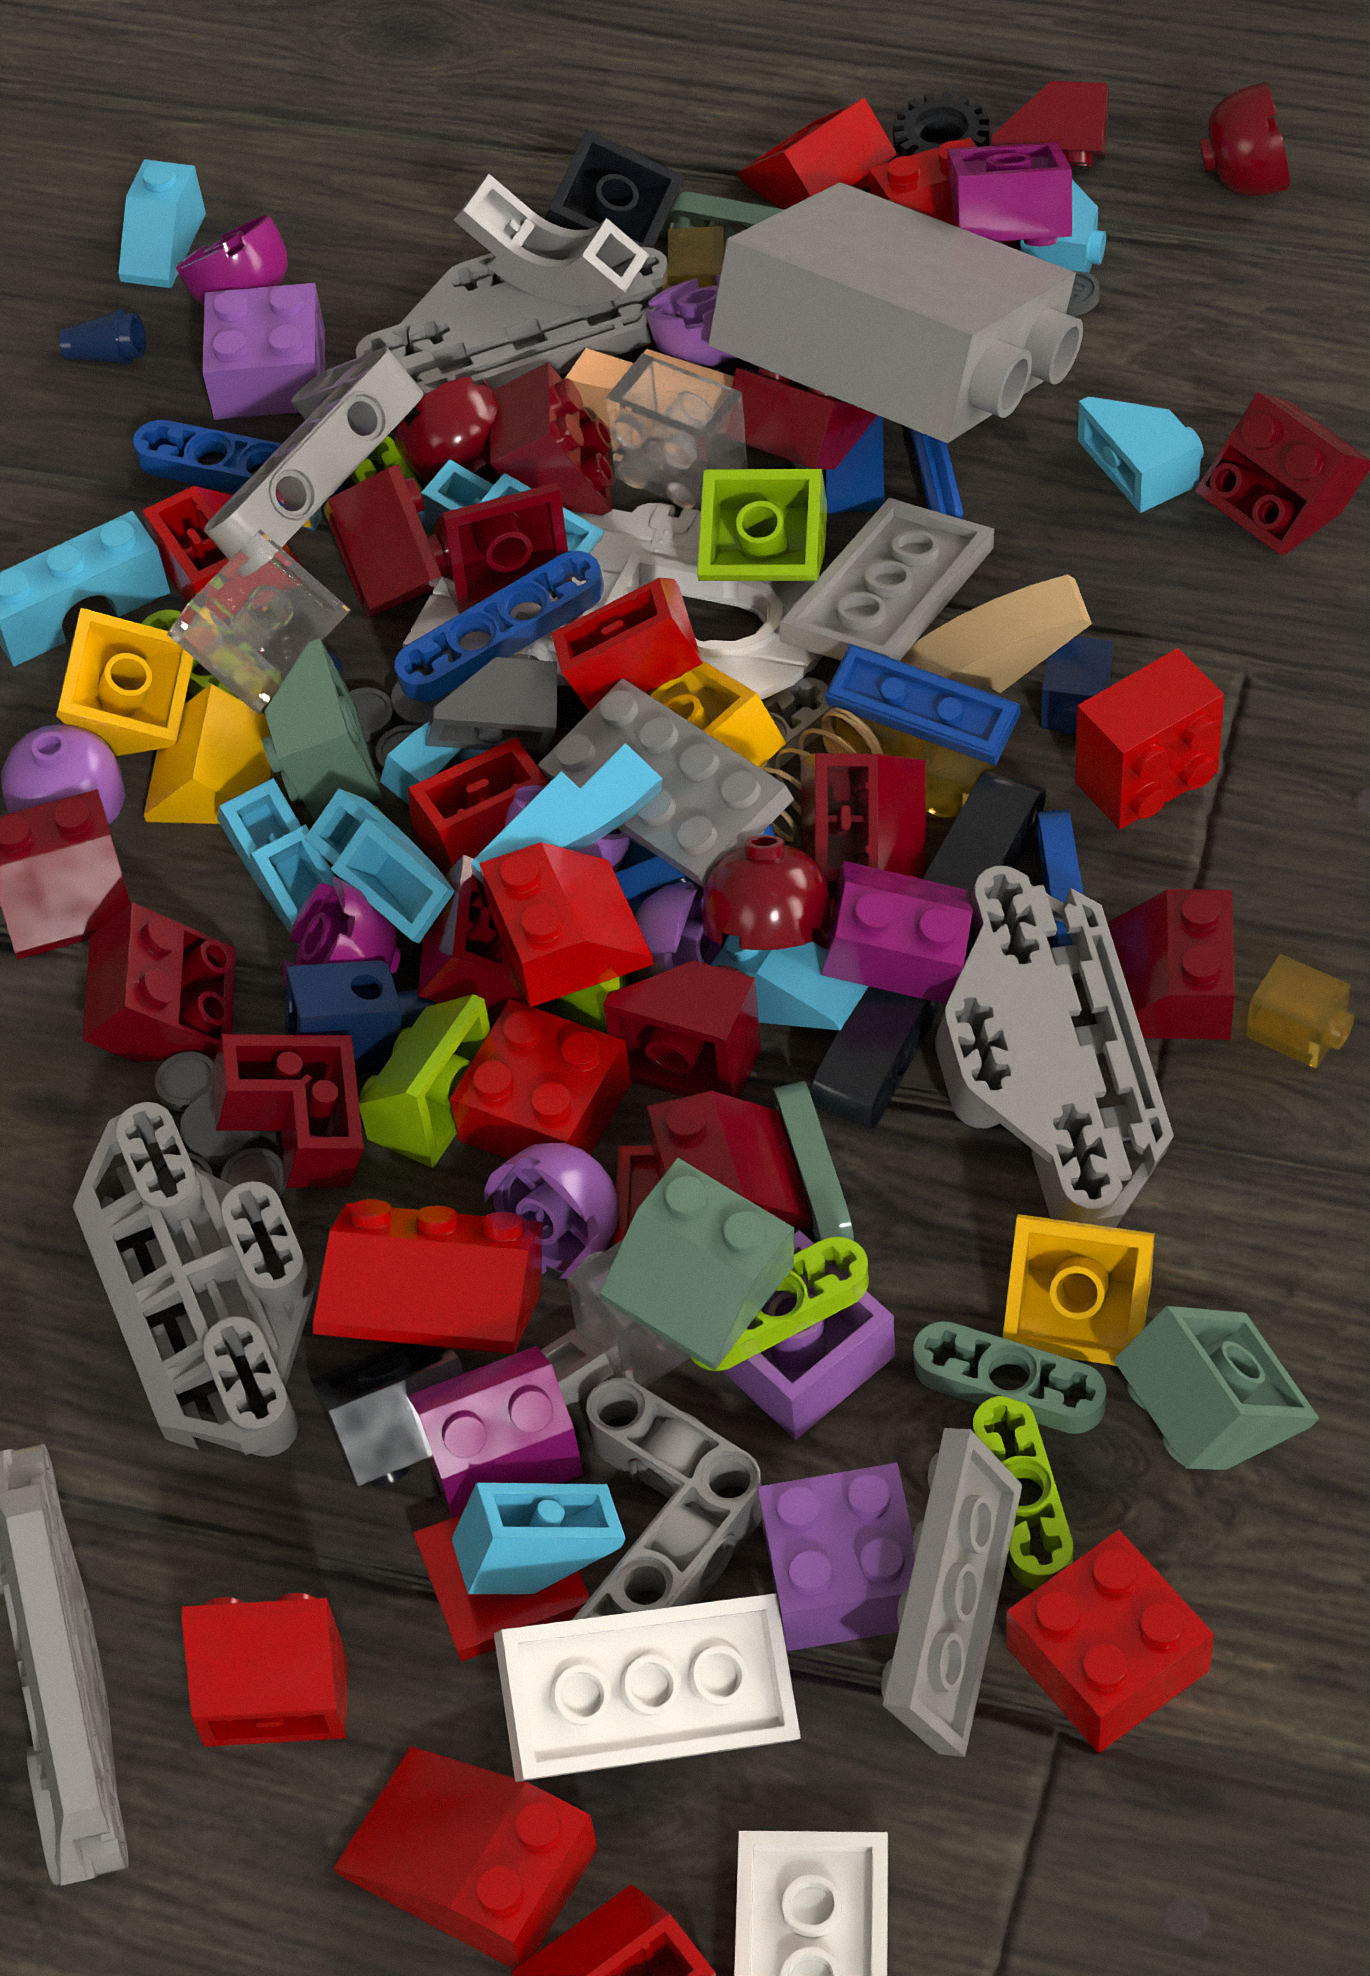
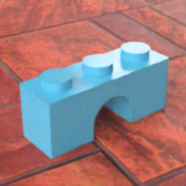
M130 511L0 572V646L13 667L66 643L62 630L63 619L71 607L85 598L104 596L117 616L121 617L170 594L158 547L135 513Z

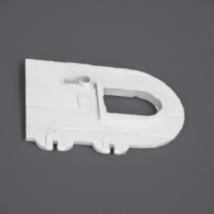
M647 503L638 506L633 512L612 509L611 512L603 516L571 511L604 531L602 539L590 553L597 559L601 567L604 594L601 600L592 608L552 632L660 577L674 579L680 588L682 596L737 606L758 615L764 624L756 634L736 641H699L696 639L703 661L757 692L761 700L793 686L807 672L813 670L823 655L814 654L805 649L780 642V621L815 581H698L697 569L701 512L699 510L684 508L679 518L674 517L676 510L673 505L663 503ZM442 577L411 628L410 634L407 635L403 642V648L459 615ZM572 577V581L575 582L577 586L584 584L586 582V580L580 582L575 577ZM547 590L551 602L557 601L558 598L556 597L553 599L551 591ZM524 602L514 607L510 616L518 620H528L535 617L542 607L537 603ZM473 632L467 634L461 640L459 646L466 650H477L484 647L489 642L491 636L483 632ZM552 632L515 653L532 655L542 661L557 662V681L560 683L559 686H571L561 672L551 635ZM449 650L442 652L443 655L447 654L449 662H454Z

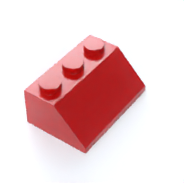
M376 1199L361 1200L354 1204L346 1203L329 1232L313 1320V1334L515 1354L542 1294L543 1222L523 1220L521 1216L511 1212H495L486 1216L457 1214L454 1209L446 1206H427L420 1210L394 1208L389 1203Z

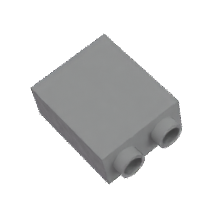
M839 182L727 238L708 346L935 439L949 443L993 414L1001 418L1007 417L1017 407L1022 396L1042 382L1046 381L1051 384L1061 382L1070 371L1077 357L1083 336V323L1081 319L1066 314L1076 272Z

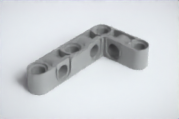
M387 347L318 374L306 383L291 400V403L304 417L305 421L208 521L204 527V532L242 576L255 572L287 543L421 400L424 392ZM276 488L283 496V507L277 501Z
M613 1378L601 1382L589 1395L586 1408L592 1443L596 1453L605 1462L632 1478L634 1483L640 1479L668 1497L669 1501L573 1620L699 1604L720 1578L732 1557L761 1521L758 1487L762 1486V1480L758 1464L747 1452L707 1428L698 1419L686 1412L680 1411L636 1382L625 1378ZM618 1417L634 1419L631 1423L622 1427L606 1425L612 1419ZM728 1487H739L746 1490L741 1496L735 1498H723L716 1495L722 1489ZM645 1591H655L663 1595L658 1601L649 1605H639L632 1602L635 1596Z

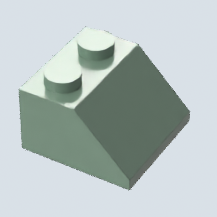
M318 638L310 641L264 711L271 735L262 738V743L274 773L281 771L286 791L292 803L303 802L312 819L316 822L338 789L363 797L369 802L381 799L383 796L356 703L321 639Z
M677 1158L637 1209L599 1292L600 1299L715 1371L794 1267V1227L680 1158Z
M1166 1306L1114 1359L1128 1381L1127 1390L1130 1396L1140 1407L1149 1412L1164 1435L1163 1444L1166 1450L1176 1461L1184 1465L1186 1469L1227 1470L1311 1428L1320 1419L1248 1315L1243 1312Z

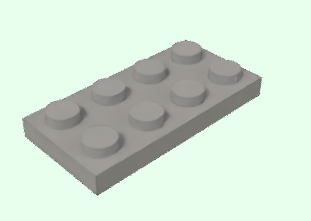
M888 498L821 574L818 580L814 582L780 621V642L842 661L849 645L853 644L900 661L994 548V528Z
M623 678L538 764V767L550 782L562 771L581 788L626 743L663 778L662 791L631 819L620 825L618 829L704 889L705 882L713 865L730 851L744 847L746 839L761 835L794 800L784 783Z
M944 1428L939 1453L932 1457L928 1469L929 1499L924 1520L918 1523L913 1536L915 1561L909 1588L903 1591L898 1603L897 1619L900 1629L894 1656L886 1663L883 1670L882 1694L884 1697L883 1706L935 1752L941 1755L965 1757L1022 1484L971 1429Z

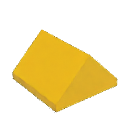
M81 608L56 716L66 725L83 727L104 739L114 756L171 747L177 741L197 639Z
M213 684L207 686L185 703L176 744L169 748L157 750L144 811L145 821L220 824L217 820L220 805L272 779L274 771L269 764L262 743V738L271 735L265 714Z
M1018 1214L1003 1338L1068 1359L1117 1366L1114 1359L1144 1329L1152 1279L1155 1233Z

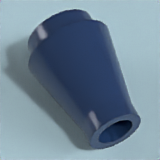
M118 309L81 324L61 328L59 344L62 355L67 361L79 359L131 364L133 358H139L144 355L146 335L142 320L137 313L127 314L125 310Z

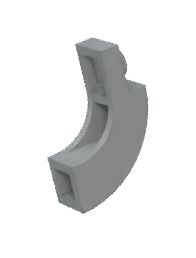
M490 174L477 185L454 218V221L494 254L487 265L490 270L529 294L560 304L592 306L607 303L618 298L626 292L649 257L646 251L607 218L598 226L588 230H571L548 222L533 212Z

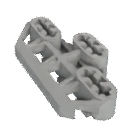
M641 247L649 254V257L624 294L610 302L599 305H565L529 294L498 276L487 267L494 254L490 253L451 267L399 325L365 336L357 344L355 350L356 357L358 358L387 347L421 388L424 395L441 384L460 377H471L476 385H482L483 379L495 390L547 362L550 363L558 375L569 372L585 348L615 357L648 346L653 337L646 310L655 312L657 307L656 305L650 310L648 303L653 297L673 287L674 284L669 277L666 256L654 248ZM415 406L409 412L410 414H420Z
M1008 866L988 868L978 876L970 898L973 912L968 939L972 950L948 1000L935 1037V1049L952 1108L956 1116L965 1124L975 1128H990L1000 1123L1031 1148L1033 1161L1051 1219L1116 1228L1167 1151L1174 1135L1102 905L1070 888L1065 903L1048 895L1044 885L1032 886L1029 877ZM1007 914L1004 924L1001 926L1004 915ZM1055 920L1064 923L1073 945L1050 948L1047 937L1055 936L1057 932ZM1011 943V946H1010L1009 951H1008V955H1006V952H1007V949H1008V947H1009V944ZM1074 980H1082L1091 1013H1094L1097 1024L1074 1028L1071 1017L1079 1016L1082 1010ZM975 1036H978L976 1045L974 1047V1050L972 1051L973 1045L975 1043ZM1106 1058L1116 1094H1119L1122 1105L1099 1109L1096 1098L1104 1097L1107 1090L1097 1060ZM983 1065V1068L979 1076L981 1081H976L981 1066ZM1131 1140L1133 1149L1137 1152L1141 1164L1132 1178V1172L1123 1146V1142ZM1130 1180L1124 1188V1190L1122 1191L1123 1186L1121 1181Z
M143 1102L135 1104L122 1114L109 1120L73 1204V1209L157 1423L166 1440L199 1450L194 1438L196 1437L243 1452L245 1455L251 1453L268 1457L280 1454L291 1446L296 1439L299 1428L297 1415L285 1388L315 1291L313 1279L279 1196L272 1187L255 1181L241 1183L234 1187L193 1166L169 1111L158 1103ZM158 1142L177 1187L178 1193L172 1197H166L149 1157L146 1146L151 1143ZM122 1153L126 1165L117 1168L116 1171L126 1195L116 1201L111 1197L105 1196L101 1202L96 1188L114 1156ZM263 1221L285 1273V1276L280 1279L273 1280L250 1226L255 1222ZM152 1226L157 1238L145 1243L156 1270L144 1276L134 1249L131 1248L121 1253L116 1241ZM183 1302L187 1314L177 1317L176 1320L187 1348L176 1354L164 1324L151 1328L147 1316ZM245 1355L269 1412L264 1418L257 1419L235 1368L233 1359L238 1356ZM214 1379L218 1391L207 1395L218 1423L202 1420L194 1401L182 1406L178 1394Z
M45 1444L17 1450L0 1451V1595L4 1594L33 1742V1746H28L27 1764L44 1856L52 1883L62 1886L92 1879L98 1875L128 1869L129 1865L126 1836L117 1794L108 1699L90 1607L61 1512L55 1476L48 1450Z

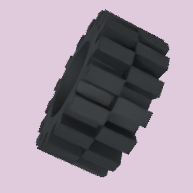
M942 92V99L935 100L933 93L924 95V103L922 104L914 98L908 102V110L901 107L897 112V120L894 119L893 148L897 153L893 158L911 156L940 147L942 144L930 143V141L941 139L960 141L970 137L977 147L990 146L989 116L987 112L982 113V106L977 101L969 106V97L960 95L957 101H953L951 92Z

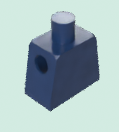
M383 961L286 967L285 1035H352L356 1075L384 1068L392 1056L395 1041L401 1030L406 1027H412L425 1007L434 1004L431 1000L417 996L418 989L396 992L389 965Z

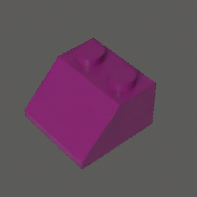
M1058 142L947 149L954 226L1001 244L1002 241L1024 240L1026 245L1040 247L1056 244L1058 237H1072V169Z
M843 861L840 867L831 916V930L828 933L821 975L947 1004L965 962L973 912L968 891L958 887Z
M537 1346L407 1395L450 1518L463 1514L476 1483L561 1484L583 1475L574 1427L552 1364Z

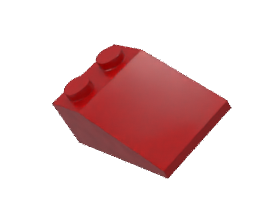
M411 1746L337 1861L334 1871L337 1875L514 1970L536 1954L597 1852L598 1845L590 1814L526 1781L515 1782L513 1777Z

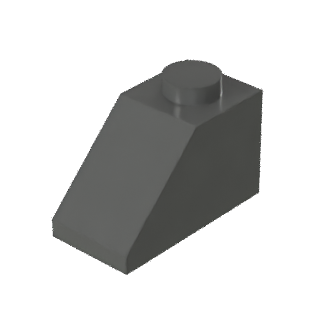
M515 654L507 658L495 657L433 708L426 732V746L490 750L516 737L528 754L547 755L557 729V662L542 661L528 654Z

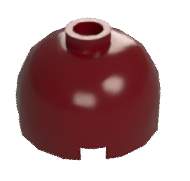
M1267 82L1248 86L1227 95L1215 106L1209 117V137L1199 139L1205 171L1208 172L1216 169L1223 185L1235 194L1253 197L1290 189V175L1282 133L1278 131L1274 116L1277 115Z
M460 377L443 383L424 395L415 405L420 414L412 421L410 426L407 425L404 419L399 424L394 441L397 451L410 470L422 481L429 484L449 459L488 482L497 476L498 472L490 464V426L496 416L498 404L494 389L487 381L482 379V385H476L471 377Z
M758 835L746 839L744 847L730 851L713 865L707 877L702 907L703 933L713 942L722 944V933L739 936L740 949L779 950L813 942L812 929L821 927L824 934L831 930L830 894L826 876L816 861L800 849L784 845V840L781 837Z

